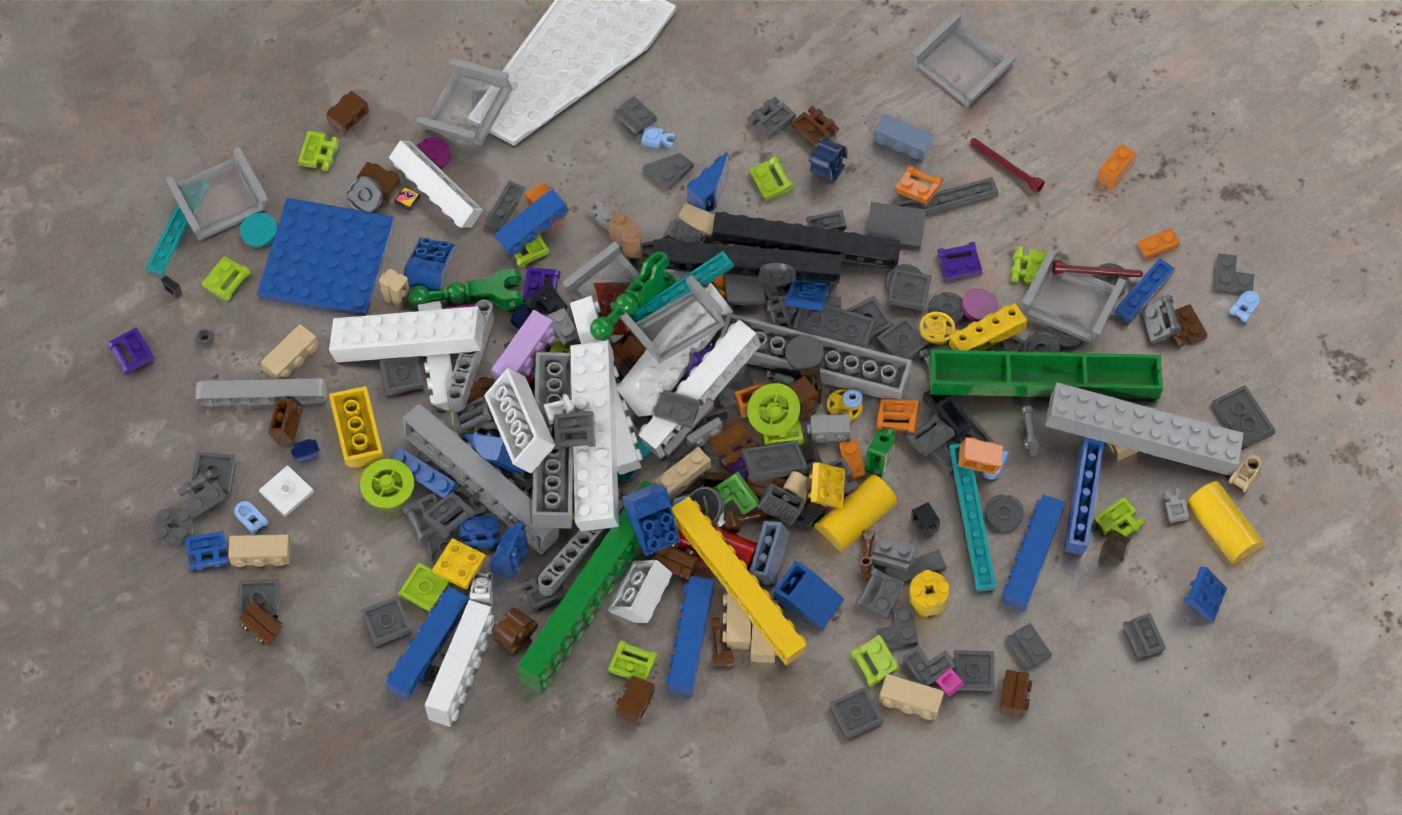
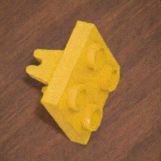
M813 463V473L809 476V479H812V490L808 494V498H811L813 503L843 508L845 469L823 463Z
M452 538L433 567L432 572L467 590L486 560V555Z

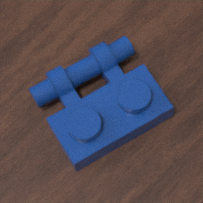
M496 515L468 518L458 526L460 539H468V541H463L462 543L475 550L482 547L492 549L498 546L501 538H493V536H499ZM485 537L484 540H476V538Z
M224 531L185 538L188 558L195 557L196 559L194 562H188L189 570L197 569L199 571L204 570L205 567L215 566L216 568L221 567L222 564L229 563L228 556L220 557L219 554L227 552ZM213 554V558L202 560V556Z

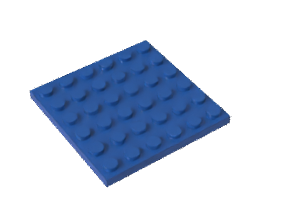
M287 198L258 288V297L367 316L395 218L393 216Z

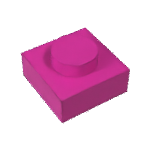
M952 668L936 680L949 697L965 684Z

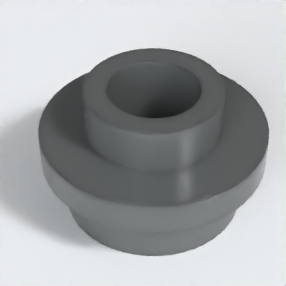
M201 329L196 334L195 340L199 346L208 347L213 344L215 337L212 331Z

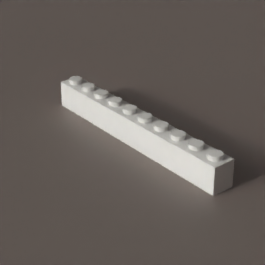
M592 296L571 302L570 306L581 344L602 342L596 340L590 333V324L599 317L598 313L601 312L598 301L594 302ZM614 366L617 471L621 475L642 468L640 460H643L640 449H636L635 444L638 443L635 432L632 433L631 431L633 422L630 415L627 416L626 410H629L628 404L625 399H622L621 394L616 389L620 384L617 381V378L620 376L617 367Z

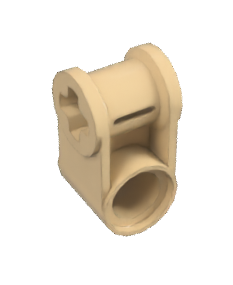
M1249 455L1233 473L1229 483L1235 484L1243 490V493H1247L1260 474L1262 467L1261 458L1257 455ZM1253 464L1257 468L1252 469L1248 465Z
M791 472L783 489L804 500V505H808V494L811 493L812 489L807 482V478L801 473Z

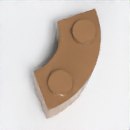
M613 212L608 225L610 241L616 242L623 248L624 257L642 259L643 248L638 225L624 214Z

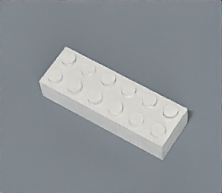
M507 368L484 396L513 465L532 473L547 454L553 450L555 444L525 376Z
M471 600L468 601L425 703L428 720L451 727L453 721H457L460 712L458 710L459 706L466 700V689L473 683L474 670L479 668L482 651L485 652L488 647L489 640L487 639L489 634H493L496 627L490 606Z

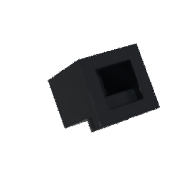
M809 498V504L807 506L804 505L801 514L795 521L800 528H805L810 532L814 528V524L826 514V508L821 504L811 502V498Z
M929 502L911 510V520L915 521L918 529L923 530L925 535H932L938 531L940 519Z

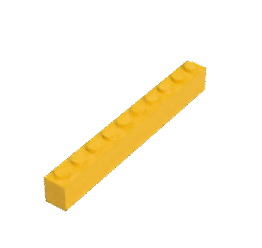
M688 496L674 505L672 511L677 528L784 664L788 665L803 655L807 646L805 638L801 634H797L793 623L789 619L786 620L782 615L781 608L777 604L774 605L770 600L771 596L768 591L763 590L759 586L756 576L751 575L747 570L745 562L736 557L733 547L727 545L721 532L713 528L710 518L702 514L698 503L692 501Z

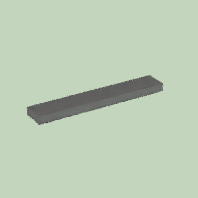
M993 177L939 191L927 205L913 199L892 205L927 210L926 215L998 196L999 192Z

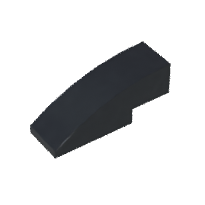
M930 390L924 393V402L942 422L954 429L957 436L974 426L952 395H931Z

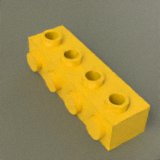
M1016 303L1010 306L1005 305L1000 311L994 314L990 313L982 320L972 322L962 330L954 331L949 337V346L952 350L984 351L1026 330L1027 319Z

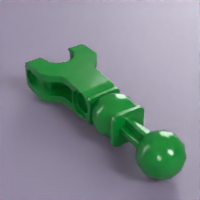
M655 252L646 259L640 275L629 285L624 294L617 297L615 303H610L612 312L607 317H598L592 321L590 333L596 340L605 341L609 339L614 333V324L621 319L620 316L626 313L630 317L635 315L638 308L641 309L642 306L646 305L657 294L676 282L673 275L664 273L669 265V258L666 253Z
M502 269L497 271L491 278L465 281L466 285L461 282H454L447 287V283H444L445 290L429 291L425 286L418 285L409 290L408 301L416 309H418L420 304L446 300V307H449V303L459 306L466 301L467 304H474L480 300H489L492 304L503 310L516 309L523 304V297L520 292L507 290L508 288L518 286L521 282V273L517 269Z

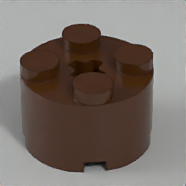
M511 608L504 614L506 619L503 622L499 621L497 623L492 638L495 639L494 641L516 655L522 648L527 649L532 642L531 636L538 628V623L520 610Z

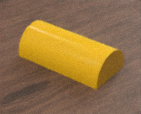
M367 386L329 394L345 464L352 468H362L380 460L383 452Z
M870 475L843 499V508L831 509L814 524V528L842 553L862 535L864 529L866 532L897 505L896 496L881 478L876 475Z
M1218 481L1205 485L1188 500V507L1232 565L1265 546L1264 540Z

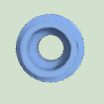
M850 389L844 393L843 402L850 408H856L862 402V394L858 390ZM855 396L856 398L852 400L849 397Z

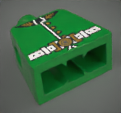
M887 428L884 432L881 430L877 431L867 449L864 467L866 472L879 477L883 476L894 452L896 441L894 430Z

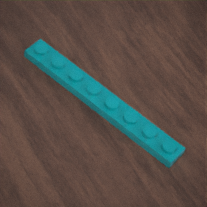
M960 444L950 445L949 451L976 592L996 590L975 472L973 469L958 466Z

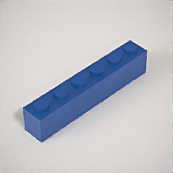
M1085 438L1080 446L1064 544L1065 552L1083 555L1088 547L1104 446L1102 441Z
M1044 494L1040 501H1036L1033 510L1036 514L1029 519L1027 528H1030L1028 534L1024 533L1021 541L1023 545L1022 551H1017L1015 557L1016 567H1011L1008 576L1011 579L1010 583L1005 584L1003 588L1004 603L1027 610L1062 516L1065 501Z
M690 576L689 583H685L684 594H686V600H682L680 612H683L682 619L678 618L677 622L679 635L674 637L673 648H676L675 655L671 654L669 662L672 670L666 676V685H669V692L693 696L714 591V580Z
M448 587L446 592L443 591L441 593L438 604L429 611L425 624L422 623L420 625L417 636L408 643L404 656L401 655L399 657L396 668L387 675L386 684L389 691L409 701L425 676L429 665L433 664L459 624L470 600L468 596L451 587Z

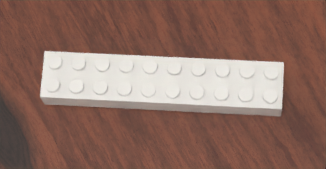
M608 341L571 345L572 401L575 408L572 413L594 412L596 439L595 447H589L588 445L573 447L575 523L580 531L619 527L613 349ZM587 433L573 434V439L587 438Z

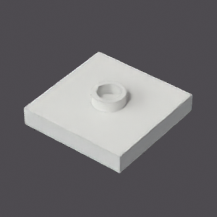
M287 465L259 489V492L284 517H287L314 493V490Z

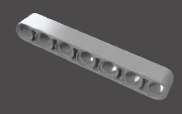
M480 300L475 305V307H479L485 318L481 351L459 353L447 389L449 408L455 412L462 411L467 404L494 321L493 306L489 300Z
M319 378L200 381L196 383L195 403L201 406L276 404L277 400L293 399L297 404L323 403L327 400V381Z
M618 489V500H623L622 496L627 495L628 492L624 489ZM618 502L619 516L625 508L624 502ZM611 528L589 531L579 530L539 575V592L544 596L554 594ZM583 540L588 541V543L582 544L580 542ZM570 554L576 555L573 558L568 557ZM558 568L564 569L563 571H560V572L556 571V569H558ZM545 582H550V583H551V584L548 585V586L543 585V583H545Z

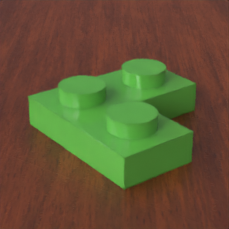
M736 472L713 488L722 495L724 504L733 499L743 514L758 506L760 502L739 472Z

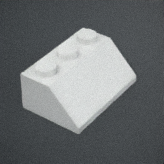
M658 560L633 561L608 611L634 623H648L673 573Z

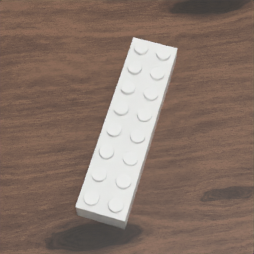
M709 283L703 288L722 307L723 312L720 314L725 322L728 313H732L733 310L713 284ZM694 299L677 310L652 343L656 346L660 355L715 323V321ZM717 331L660 364L648 350L644 352L616 388L638 417L654 414L663 396V391H671L687 371L692 361V354L694 352L699 353L701 349H704Z
M478 306L333 318L329 351L336 362L481 351L485 318Z
M740 320L730 325L727 330L728 333L723 338L721 337L717 340L715 348L704 355L701 364L691 370L690 376L686 381L683 380L678 385L675 393L700 400L701 405L699 408L707 399L713 401L761 346L757 333ZM654 413L652 420L642 426L638 436L643 445L662 460L665 457L663 449L683 426L656 418Z

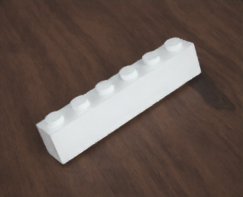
M400 140L389 156V159L394 162L393 165L397 169L402 170L406 174L405 177L415 182L418 185L417 188L421 192L426 193L430 197L431 202L439 205L442 208V212L450 216L458 227L472 228L483 212V209L411 141Z
M440 301L418 305L419 311L442 309ZM450 353L424 355L427 356V362H424L425 372L430 373V378H427L428 389L433 390V395H430L431 406L436 407L437 413L450 411L447 400V389L453 374Z

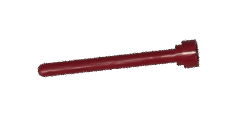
M976 138L970 140L971 145L1027 182L1030 190L1036 194L1044 187L1045 181L1041 178L1031 177Z
M1054 260L1052 268L1053 275L1061 276L1065 272L1137 278L1143 276L1141 270L1066 265V263L1060 260Z

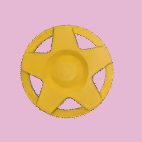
M931 312L922 318L919 327L920 334L928 342L942 345L949 341V337L955 331V323L945 313ZM947 321L950 323L951 327L946 325Z
M839 389L833 392L827 400L828 414H849L850 422L856 420L862 412L863 403L861 402L856 408H850L844 404L843 395H839L850 389ZM858 410V412L853 416L852 412Z

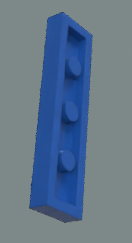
M1159 258L1115 308L1114 313L1130 323L1174 273L1175 268Z
M400 446L397 447L389 458L406 464L412 471L415 481L442 498L454 492L458 487L457 483Z

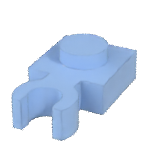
M649 126L644 130L641 145L660 148V144H664L666 148H673V142H668V140H675V134H664V129Z

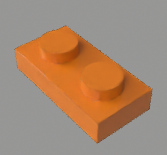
M1170 228L1139 240L1137 245L1144 258L1149 259L1179 247L1180 242L1173 229Z
M858 440L839 443L841 458H845L852 472V477L847 478V480L865 478Z

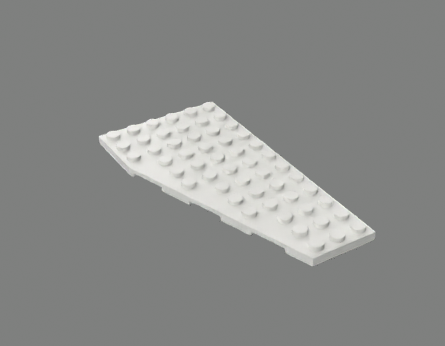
M555 0L502 71L509 73L508 79L513 89L489 133L512 145L519 143L645 52L677 10L676 5L666 0ZM491 86L468 116V122L480 127L500 88Z

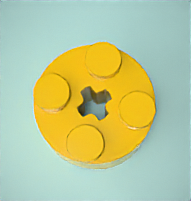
M925 570L915 576L910 584L909 601L910 605L913 606V610L921 616L928 617L930 615H939L946 609L949 599V583L942 575L930 570Z

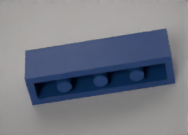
M552 188L497 231L494 236L511 257L520 253L526 244L535 241L540 233L549 230L554 222L564 218L569 209Z

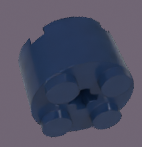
M821 137L815 151H812L808 158V161L811 162L810 172L832 181L833 179L836 180L844 169L845 164H842L844 158L847 159V147Z

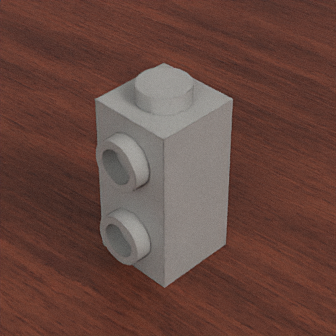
M849 414L811 416V423H807V434H811V441L824 443L826 441L844 442L850 440Z

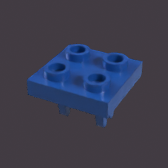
M1200 567L1196 579L1190 583L1192 589L1189 596L1184 598V602L1188 603L1189 607H1194L1207 621L1214 622L1227 587L1207 567Z

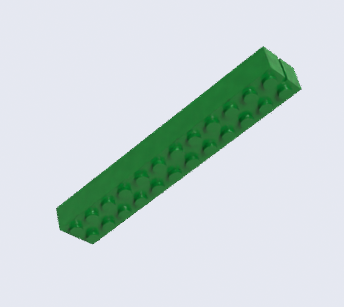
M931 350L929 357L931 395L1051 397L1056 383L1118 399H1160L1163 391L1161 355Z
M644 479L637 490L650 486L652 483ZM625 508L619 516V527H613L609 530L518 665L520 681L538 692L548 687L552 674L558 672L563 658L571 653L573 643L581 638L583 628L586 624L589 625L591 623L594 612L602 607L604 597L607 593L610 594L615 586L614 582L617 578L622 577L625 572L624 567L628 562L631 563L636 554L635 551L638 547H641Z

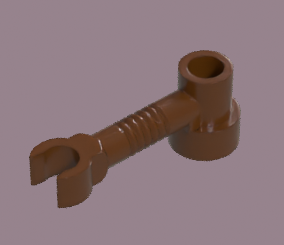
M761 509L741 515H736L734 511H728L724 513L726 521L724 524L725 531L736 534L741 531V522L754 519L769 520L773 519L774 516L765 513Z
M864 529L862 531L864 550L858 572L861 578L870 579V572L874 568L871 559L872 541L875 539V530H872L871 535H866Z
M719 617L711 618L716 647V655H712L714 667L734 666L732 650L724 651L720 619Z

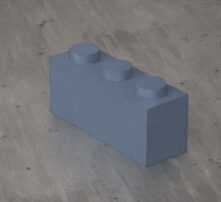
M885 113L874 130V140L879 144L890 146L894 150L904 152L914 159L924 161L933 145L934 134Z
M764 521L749 572L751 575L756 576L759 584L772 586L776 584L790 532L781 522Z

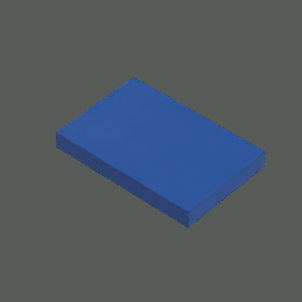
M795 280L794 283H791L785 305L823 311L830 290V284Z

